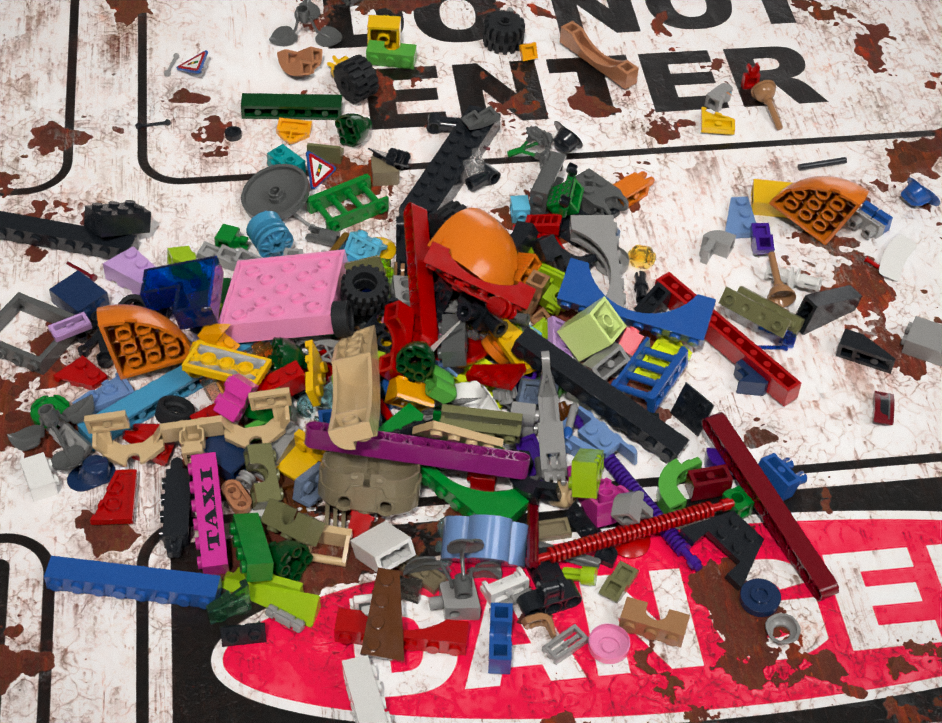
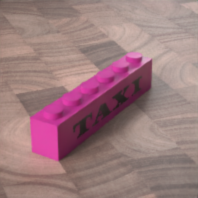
M216 452L191 455V463H188L189 476L193 475V481L189 482L191 494H195V500H191L192 512L197 513V518L193 519L194 531L199 533V537H195L196 550L201 552V556L197 557L198 569H202L203 574H226L229 571Z

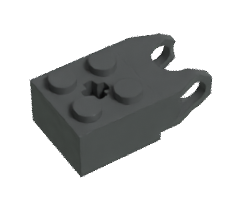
M590 168L576 175L577 181L584 188L580 205L581 210L591 215H604V212L606 215H611L609 209L616 208L619 211H626L628 209L629 202L621 190Z

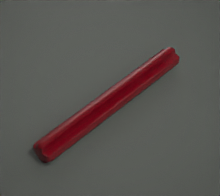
M529 503L527 507V566L529 568H537L539 566V505Z

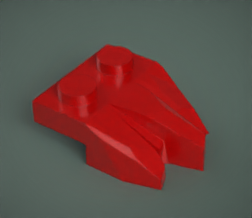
M133 424L132 430L134 431L124 430L122 438L130 444L142 443L154 434L160 424ZM175 442L165 443V450L150 461L165 467ZM131 456V458L140 461L139 456Z

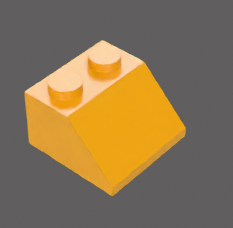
M397 376L389 380L384 403L400 408L410 403L420 412L434 407V399L425 393V383L417 381L413 383L404 376Z

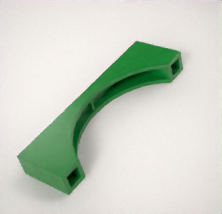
M408 403L382 424L378 431L391 432L396 429L400 430L403 426L412 423L414 420H423L424 414ZM420 465L421 483L431 488L440 499H444L454 511H458L463 516L496 515L510 518L513 522H516L527 512L529 501L515 489L498 492L471 489L450 480L436 467Z

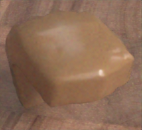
M538 612L530 614L521 620L526 630L543 626L552 639L556 637L552 616L547 613Z

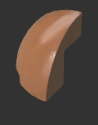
M311 46L298 52L289 49L277 52L281 68L292 76L313 74L314 70L320 66L323 55L322 49Z

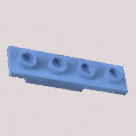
M582 406L578 407V415L584 420L585 424L577 431L581 439L596 449L604 450V458L618 451L632 464H637V450L633 445L627 444L618 433H614L603 421L600 422L595 418L591 411L585 410Z

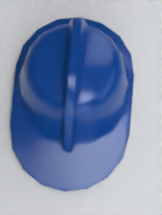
M911 177L907 179L908 185L901 192V197L910 205L922 206L928 203L933 206H939L941 204L939 198L932 191Z

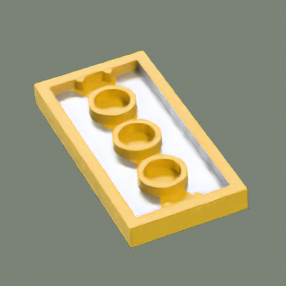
M197 341L182 363V371L221 381H226L229 376L239 373L259 386L272 365V359Z

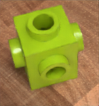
M551 283L541 298L539 305L544 307L548 313L558 316L561 311L565 312L566 309L557 305L560 287L558 288Z

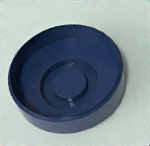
M755 578L744 583L740 591L739 601L743 609L749 614L756 617H768L778 610L781 602V593L772 582L766 579Z

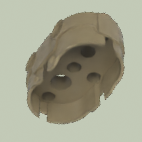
M326 451L319 465L318 494L327 504L341 511L353 510L361 514L376 513L385 517L404 514L416 508L419 503L422 478L420 464Z

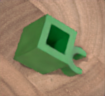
M222 224L214 237L215 246L219 248L222 244L234 250L237 247L247 250L250 246L246 244L249 237L240 236L239 227Z

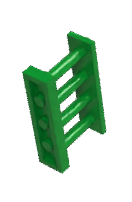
M366 173L309 196L306 205L310 215L319 212L326 220V229L340 231L389 211V197L377 198L371 191V177ZM365 193L372 202L363 205L356 196ZM349 199L356 208L347 211L341 202ZM334 205L341 214L332 217L326 208Z

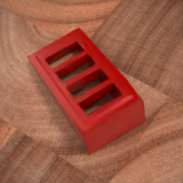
M527 215L525 222L530 223L533 221L538 232L559 235L562 215Z

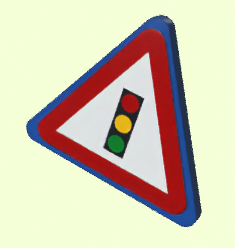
M205 50L176 67L177 70L195 74L202 73L201 70L204 68L203 65L208 51Z
M306 152L310 187L315 189L336 170V167L312 152Z

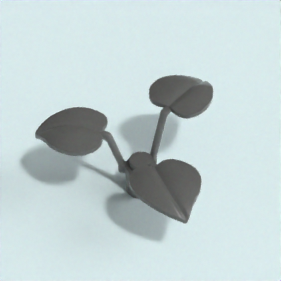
M303 0L297 6L294 13L296 19L295 28L280 26L274 30L269 41L277 46H290L298 40V35L295 33L298 23L306 24L309 21L317 33L315 41L318 45L330 47L339 43L343 38L337 29L330 26H325L319 31L313 21L320 16L319 7L311 0Z
M91 394L66 408L62 414L58 409L55 410L52 404L42 405L38 409L40 425L28 426L18 432L7 434L9 441L19 450L33 449L40 444V438L45 436V425L48 428H53L63 448V451L53 455L51 459L52 467L56 470H67L79 465L85 455L83 448L79 445L66 448L56 426L59 424V418L66 423L70 420L73 424L84 422V416L93 415L94 397Z
M456 539L447 545V551L450 554L460 553L461 573L454 576L455 579L452 580L443 562L436 560V557L433 556L411 559L403 570V576L441 567L449 581L450 588H454L455 598L467 599L472 596V577L499 580L502 578V568L499 563L488 561L476 564L475 567L467 569L465 573L464 553L480 551L484 547V542L481 539Z

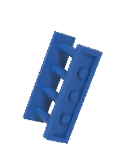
M646 337L616 380L614 379L611 382V385L623 393L644 399L647 402V410L655 413L688 365V350L680 348L677 354H667L650 348V338ZM645 355H649L670 362L669 366L662 367L643 361ZM637 367H640L661 374L662 376L660 377V379L655 380L634 373V371ZM630 380L651 386L653 389L645 392L627 386Z

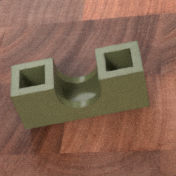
M271 443L247 445L243 452L246 471L259 472L264 478L263 482L254 483L250 490L253 510L265 509L270 498L278 501L283 500V489L279 488L278 483L280 473L279 469L275 467L276 452L272 450Z
M270 498L261 518V522L267 524L266 529L275 533L280 531L282 532L280 536L292 540L294 538L296 539L295 541L306 546L316 547L326 523L298 512L294 520L296 508Z

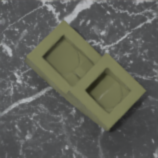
M620 560L612 575L607 577L598 593L618 603L638 576L639 570Z

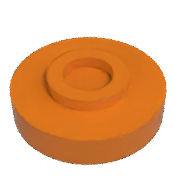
M486 335L481 340L484 349L497 363H511L492 336Z

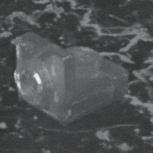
M478 147L472 149L470 159L463 161L468 176L485 172L484 159Z

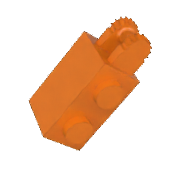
M645 171L633 172L613 185L621 190L628 200L629 206L648 195L649 187L654 184L655 179L652 176L646 178L647 173Z

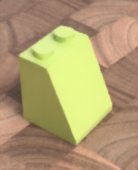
M604 296L565 322L557 333L580 362L612 345L627 326Z

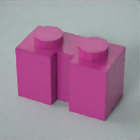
M238 373L227 378L224 383L225 392L223 394L220 393L214 401L216 405L213 410L231 422L241 419L250 403L248 393L256 392L259 387Z

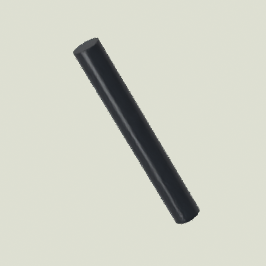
M847 157L798 164V170L847 163Z

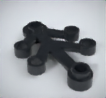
M96 310L90 317L92 329L76 335L78 343L83 344L78 347V353L80 357L82 355L88 357L90 349L99 342L100 352L96 356L97 364L101 368L106 369L111 366L113 360L98 327ZM97 328V332L89 339L88 335Z

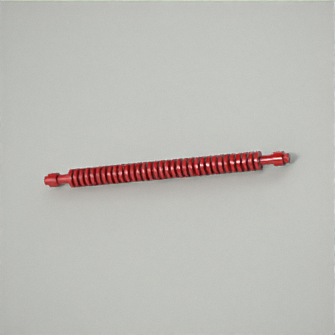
M729 498L721 499L718 503L714 504L706 501L705 503L692 505L681 510L678 509L640 521V523L619 526L607 531L598 532L597 534L553 545L552 547H547V552L538 554L539 565L541 562L548 560L553 564L561 560L570 559L571 557L580 556L581 554L584 555L596 550L605 549L606 547L615 546L616 544L714 517V512L731 510L735 503L733 499Z

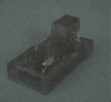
M400 575L401 599L418 604L421 600L423 580L413 576L405 578Z

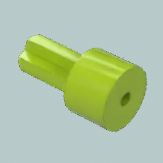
M582 566V569L563 567L562 572L566 580L571 579L573 581H580L581 585L596 586L597 567Z

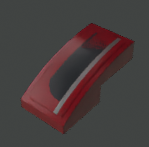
M874 391L873 422L893 425L894 394Z

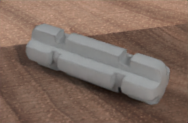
M270 604L266 608V616L271 619L276 618L275 621L288 628L293 627L292 630L297 633H301L305 628V621L299 618L295 619L296 616L282 609L278 610L279 607Z

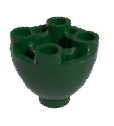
M354 113L340 116L335 121L340 143L348 147H355L361 144L368 136L369 130L372 129L371 120L368 117Z
M283 337L273 338L272 353L267 357L272 359L271 373L295 360L302 369L307 368L305 355L308 354H305L297 344Z
M424 341L410 342L404 345L397 354L396 370L409 379L422 382L434 370V352L428 343Z
M293 540L269 543L268 546L274 562L273 573L276 576L299 582L307 566L313 560V555L310 553L309 548L305 544Z

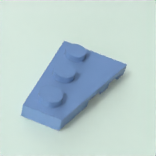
M748 196L731 197L725 231L736 235V239L752 238L750 226L751 223H756Z
M117 372L115 373L116 377L110 381L106 379L101 383V387L88 391L73 401L72 404L92 394L95 406L93 414L132 394L134 389L127 379L120 380Z

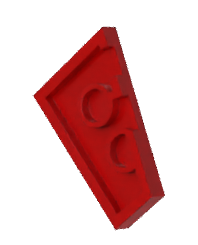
M525 363L473 364L465 376L469 382L477 381L482 385L512 391L527 369Z
M137 469L115 471L106 488L107 492L103 499L99 501L95 515L93 514L90 519L91 525L133 524L138 476Z

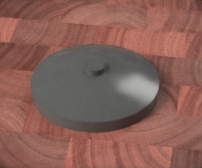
M291 164L272 165L260 170L247 181L242 190L241 203L251 218L264 211H274L283 220L295 214L306 203L310 194V183L304 171L297 166Z

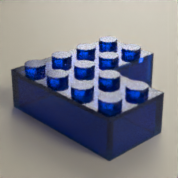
M217 255L144 269L140 296L146 308L151 310L174 306L173 315L181 330L216 324L219 318L224 271Z

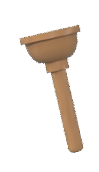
M763 80L753 86L751 95L759 102H764L767 105L776 129L782 130V123L773 105L776 84L772 80Z
M769 252L768 258L774 284L769 291L767 299L781 307H787L796 300V293L790 286L781 281L775 253Z

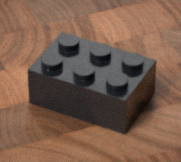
M125 200L123 203L109 201L108 204L95 202L92 205L85 206L84 227L100 237L150 233L151 211L137 204L134 200Z

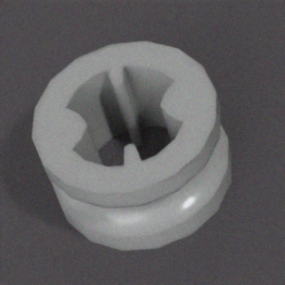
M240 470L239 476L235 480L239 481L245 489H251L252 483L256 481V478L252 473Z

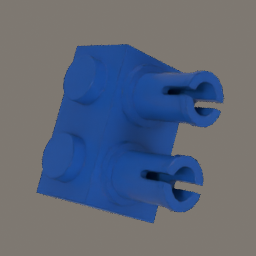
M775 453L761 458L758 465L784 501L792 497L798 486L806 483L808 479L806 474L802 475L803 471L795 474L791 470L794 467L793 461H789L791 458L786 457L781 460Z

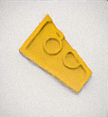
M313 340L305 341V348L309 352V355H305V362L308 367V372H305L306 394L312 406L315 407L321 405V399L324 396L323 388L324 384H326L325 377L328 372V366L322 360Z

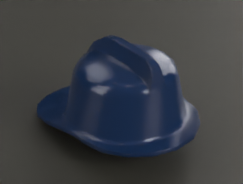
M91 455L83 461L82 465L72 469L68 474L67 484L72 490L77 492L91 490L110 482L116 471L115 466L108 461L107 457Z

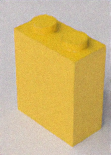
M753 179L751 188V208L753 214L787 218L771 206L769 202L781 190L793 182Z

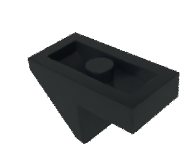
M658 281L637 304L634 310L640 313H657L662 309L666 312L672 293Z

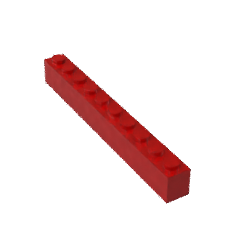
M670 272L655 280V284L659 281L672 293L668 304L670 310L687 304L697 295ZM714 309L705 340L735 365L737 361L742 359L769 382L766 392L784 407L797 399L802 382Z

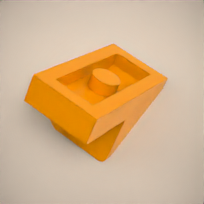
M208 323L197 335L205 343L237 350L240 344L225 333L231 324Z

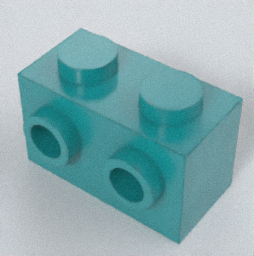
M284 144L267 153L268 167L276 164H291L299 167L306 174L305 160Z

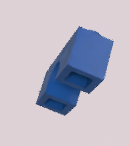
M491 602L489 674H510L513 603Z

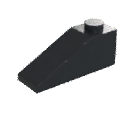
M849 329L844 330L836 353L837 357L891 374L896 360L864 334Z

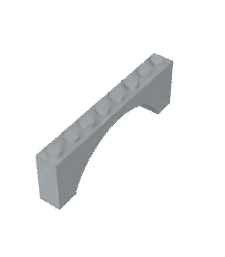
M570 215V241L596 254V257L603 264L609 279V290L606 296L617 305L624 307V304H626V293L622 291L624 289V278H621L623 267L622 264H619L621 251L617 250V247H619V236H616L618 227L617 222H614L613 215Z

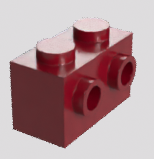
M727 464L688 470L685 488L691 501L719 497L732 487L733 478Z

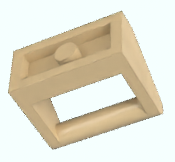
M325 525L318 543L344 547L343 556L339 558L311 553L313 546L307 545L310 553L313 555L312 562L346 567L352 546L350 542L353 539L352 529Z

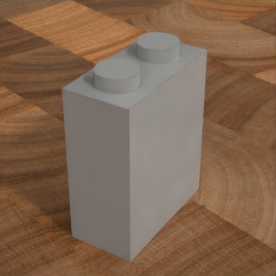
M915 316L913 323H908L906 329L908 335L904 334L901 345H904L901 353L942 367V324Z

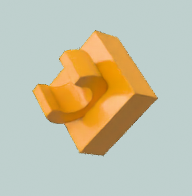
M536 42L519 45L521 61L538 58Z

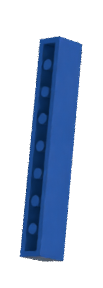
M52 555L44 574L46 587L52 591L93 594L98 597L110 596L117 599L127 598L140 602L152 601L159 604H177L182 607L193 606L202 609H217L222 591L220 575Z

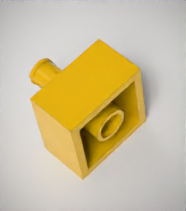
M369 15L367 43L369 40L385 41L386 49H398L401 44V16Z

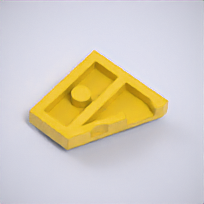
M701 107V132L725 135L735 134L734 118L724 116L718 112L712 114L706 111V107Z

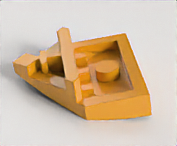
M279 118L276 134L289 145L310 137L313 124L312 121Z

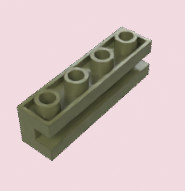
M442 404L440 422L504 439L503 443L514 445L515 443H520L523 414Z

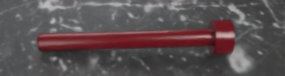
M67 261L66 264L79 270L94 282L97 280L98 276L96 274H90Z

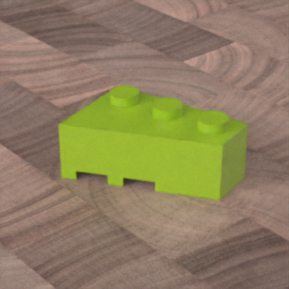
M585 448L578 450L572 460L571 476H569L568 488L572 489V497L597 499L604 469V450Z

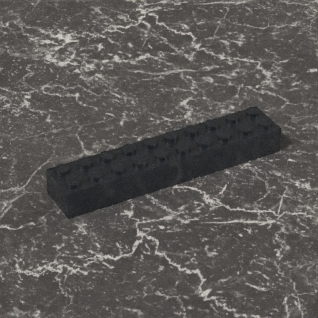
M470 104L462 117L473 110L479 113L484 108ZM460 118L400 205L399 216H403L404 209L409 202L427 209L429 218L435 211L449 201L454 200L465 183V179L469 177L485 153L486 148L500 130V120L480 129L469 130Z

